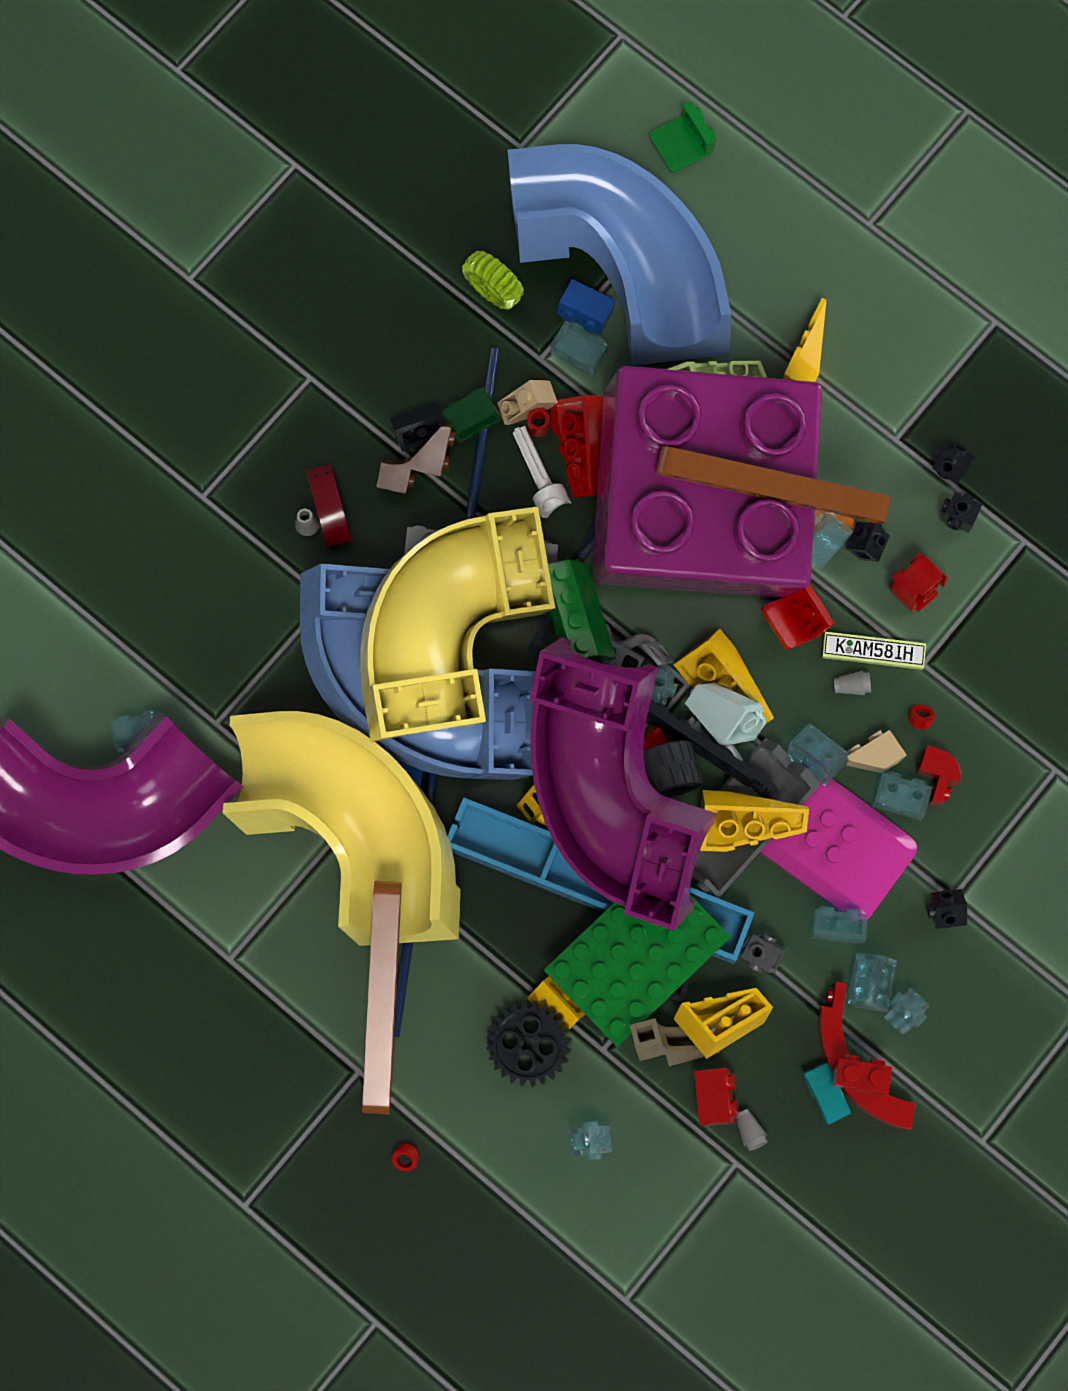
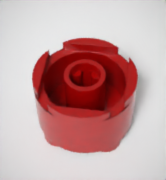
M921 553L911 560V565L906 570L900 569L893 576L892 580L894 583L890 587L891 593L913 614L915 610L919 612L938 595L936 592L938 586L941 585L944 588L949 579L940 568Z

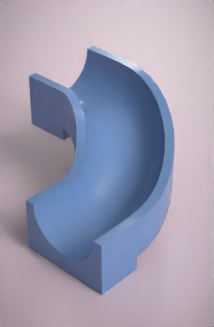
M556 144L507 150L510 193L520 263L569 258V247L582 249L595 259L610 280L622 306L632 366L730 355L731 311L720 262L712 244L696 218L665 184L633 161L597 147L579 144Z
M319 564L301 573L300 635L305 663L313 683L333 713L344 724L370 738L360 675V646L368 608L374 593L390 569ZM477 670L486 722L474 726L422 732L375 742L395 760L438 775L495 780H515L533 776L530 737L534 702L530 701L536 671Z

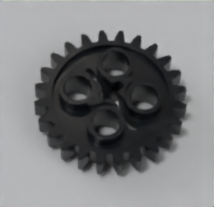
M523 1001L522 1009H520L514 1003L512 1004L513 1012L507 1008L503 1009L505 1018L499 1015L495 1017L499 1025H490L495 1034L487 1036V1039L493 1041V1044L487 1046L486 1049L494 1050V1054L489 1057V1060L497 1059L498 1063L495 1065L494 1070L502 1067L504 1071L501 1077L503 1078L510 1074V1083H514L519 1078L521 1087L525 1085L527 1080L530 1081L531 1087H534L536 1079H539L543 1085L546 1083V1075L552 1080L556 1078L553 1070L563 1071L562 1066L559 1064L560 1062L567 1063L569 1061L563 1056L564 1053L572 1051V1049L565 1046V1043L572 1041V1038L564 1037V1033L569 1030V1027L561 1028L560 1024L564 1021V1018L558 1020L554 1018L557 1010L552 1011L550 1014L547 1013V1004L538 1009V1001H534L532 1007L529 1008L528 1002ZM528 1018H533L538 1022L539 1027L536 1032L527 1030L526 1021ZM515 1024L520 1026L526 1039H533L535 1041L532 1046L544 1060L543 1063L538 1061L532 1048L526 1049L524 1047L526 1040L516 1030ZM511 1033L516 1036L517 1045L514 1048L506 1045L505 1036ZM543 1040H549L553 1043L554 1050L551 1054L542 1051L541 1043ZM527 1055L532 1059L533 1065L530 1069H525L521 1066V1056Z

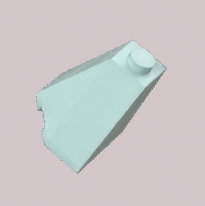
M714 682L698 684L690 691L691 695L685 702L687 707L720 746L755 740L767 723L766 717L762 714L764 710L760 703Z

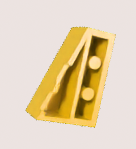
M757 988L728 993L725 997L715 999L712 997L704 998L703 1001L696 1003L684 1002L680 1005L674 1020L707 1059L764 1024L773 1007Z

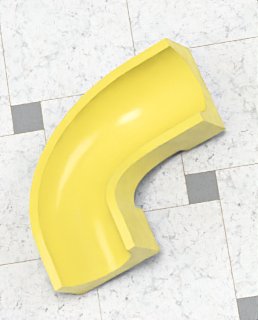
M538 507L488 513L486 516L467 519L449 525L431 534L407 551L384 576L368 608L360 646L361 684L371 742L441 729L474 726L486 722L478 671L473 668L472 649L476 633L486 623L542 615L555 608Z
M277 711L230 716V727L237 737L241 751L243 788L236 802L223 803V814L246 835L295 831V826H299L316 833L326 840L335 853L341 869L338 927L359 946L371 945L374 882L392 881L402 882L399 943L459 939L461 889L456 885L455 862L445 827L422 789L387 751L376 742H371L370 738L360 731L338 720L319 714L300 711Z

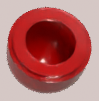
M915 705L910 709L908 720L914 729L926 730L933 724L935 713L928 706ZM923 711L927 717H921L917 712Z
M400 1144L393 1152L392 1164L398 1170L411 1171L417 1166L419 1153L411 1144ZM407 1155L412 1161L406 1165L402 1164L398 1156Z

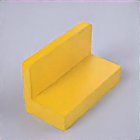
M549 976L528 996V1001L531 1004L534 1001H538V1009L547 1004V1013L550 1014L552 1011L557 1010L554 1018L556 1020L564 1018V1021L560 1024L561 1028L569 1027L570 1030L585 1016L582 1010Z

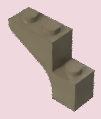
M655 1018L630 1025L640 1061L666 1055L669 1066L705 1057L681 1027L661 1026Z

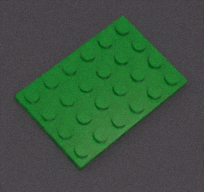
M696 900L693 910L675 931L624 914L625 907L614 902L544 969V972L602 1033L618 1047L632 1034L630 1025L645 1021L731 938Z

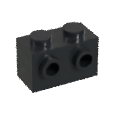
M436 402L389 418L402 452L425 444L435 431L445 423L443 414Z

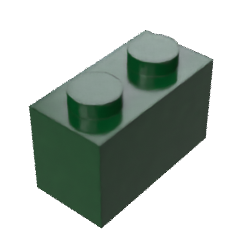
M484 387L470 391L466 397L449 403L441 411L446 423L453 424L452 431L456 432L455 439L459 444L502 420L491 396Z

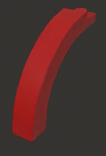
M835 982L833 988H828L826 1003H830V1007L821 1006L818 1016L821 1050L825 1062L833 1073L835 1060L843 1059V1055H850L845 1044L842 1028L843 1006L847 983ZM841 1088L847 1098L869 1116L896 1128L912 1129L915 1103L900 1100L888 1094L880 1095Z

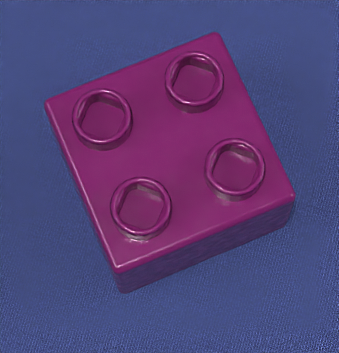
M632 366L620 367L604 390L591 575L593 582L605 585L775 598L786 597L807 587L811 581L815 510L786 504L775 499H763L664 477L656 474L661 447L667 446L817 479L822 386L817 382Z

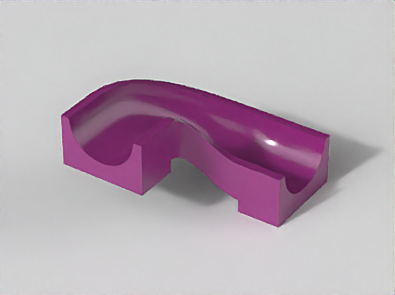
M561 637L540 651L530 701L534 702L530 737L531 763L537 799L545 824L565 861L593 890L610 901L624 906V914L675 931L693 910L695 900L689 898L692 874L703 841L714 824L716 813L659 794L648 780L643 754L644 733L658 667L648 664L643 667L626 668L598 663L575 653L570 648L571 640Z
M159 713L124 750V754L108 764L94 767H81L63 763L50 756L8 717L5 716L0 722V849L29 864L49 870L71 874L96 875L128 871L157 862L175 853L200 834L223 810V803H229L243 786L198 749L175 726L174 722L167 716Z

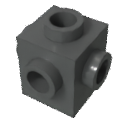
M763 932L762 935L753 934L752 937L747 938L742 948L744 953L741 958L748 961V967L758 972H761L763 969L768 973H775L787 949L776 944L777 939Z

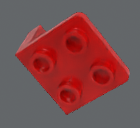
M811 584L761 608L766 621L786 650H791L816 639L835 624Z

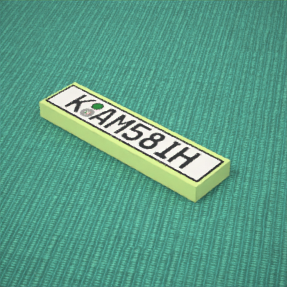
M825 632L822 658L923 670L926 643Z

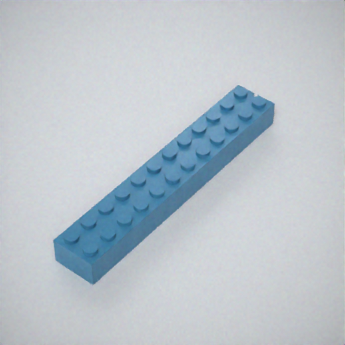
M463 798L455 817V822L458 825L452 824L448 834L452 853L603 913L614 903L593 890L574 872L555 845L549 831ZM690 887L689 894L731 936L712 956L734 965L753 919L754 912Z

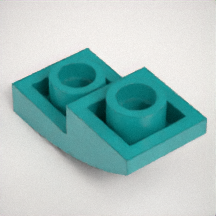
M826 1062L803 1073L811 1097L816 1099L826 1124L829 1125L851 1114L841 1088L832 1087L833 1072Z

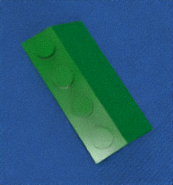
M569 559L548 564L555 608L550 610V614L558 639L562 637L571 640L570 648L578 655L599 663L615 659L616 656L588 563Z

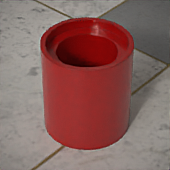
M542 408L532 409L527 416L528 432L534 437L546 435L549 431L550 423L548 412ZM542 419L545 423L542 426H535L532 424V421Z

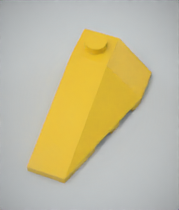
M821 299L809 323L808 331L805 330L799 347L797 346L784 373L783 379L817 381L820 370L826 299Z
M720 628L702 640L674 664L675 668L692 687L698 684L714 682L760 703L764 710L762 714L766 717L767 723L774 718L737 649Z
M702 790L701 808L716 813L714 824L703 841L700 851L728 852L735 850L737 846L749 843L752 846L759 844L758 841L770 838L781 839L807 832L808 806L729 791Z

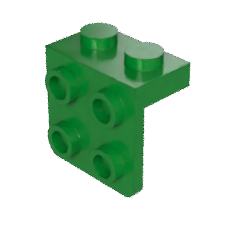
M692 101L683 104L680 117L651 131L649 135L651 142L672 173L713 153L715 140L717 139L712 127H707L701 109L695 107Z

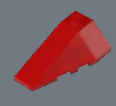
M584 395L557 400L558 403L550 408L551 427L553 433L558 435L561 444L558 449L560 455H564L567 463L565 471L574 498L595 496L598 483L603 396Z

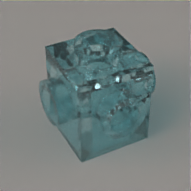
M657 666L658 671L655 681L664 685L658 687L654 684L651 701L655 704L666 705L668 697L674 698L678 684L674 683L675 675L671 674V670Z
M909 988L903 995L899 992L890 1001L889 1004L892 1008L884 1018L905 1035L913 1026L918 1028L927 1018L924 1013L930 1005L921 995Z
M598 1121L584 1122L583 1128L569 1129L571 1156L586 1155V1160L602 1159L603 1153L612 1152L610 1125L599 1126Z

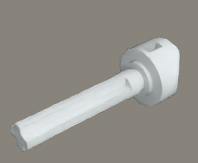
M526 426L517 427L514 429L513 435L539 489L533 496V501L539 509L540 516L548 518L557 507L567 503L571 504V501L562 484H552Z

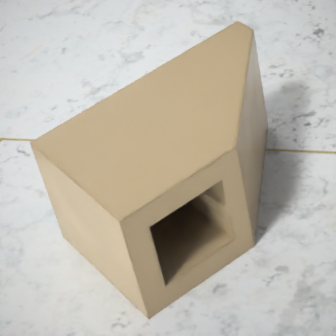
M529 380L497 402L505 425L527 419L528 413L532 409L542 408L547 411L558 403L551 382L546 380Z
M880 730L868 738L870 742L863 747L857 744L849 749L844 763L846 766L883 773L904 760L907 755L890 730L882 733Z

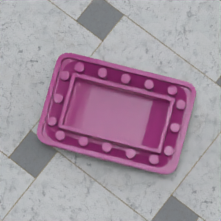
M794 760V762L807 767L821 783L802 804L809 807L807 832L781 839L772 838L759 853L854 922L862 923L871 917L917 852L916 842L903 830L805 760Z

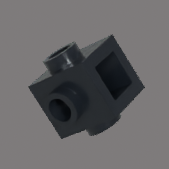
M950 441L945 448L940 446L933 459L936 460V463L932 469L943 479H949L958 485L976 456L968 452L963 445Z
M954 492L952 498H946L940 512L944 513L941 521L946 523V526L952 530H963L969 533L983 504L974 501L973 497L966 493L958 494Z
M857 522L846 549L859 560L879 562L890 535L882 529L881 524Z
M962 889L931 893V903L927 904V915L929 919H933L936 929L967 925V902Z

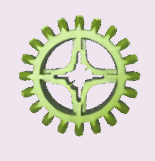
M476 251L466 259L465 264L462 266L465 279L488 302L490 301L494 306H498L501 309L509 310L520 301L524 291L521 282L517 280V276L505 264H502L498 258L496 259L484 251Z

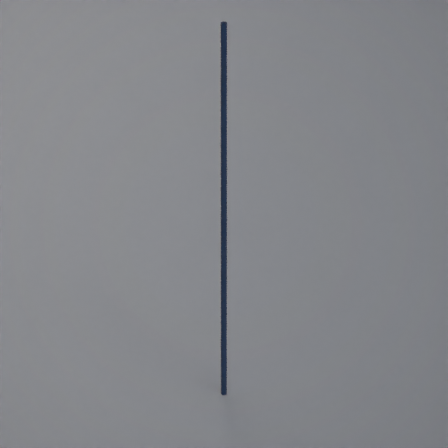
M490 348L485 389L492 400L500 349ZM489 427L478 433L465 520L476 518ZM428 772L425 795L431 804L434 805L438 774ZM413 942L403 943L396 990L394 1037H400Z

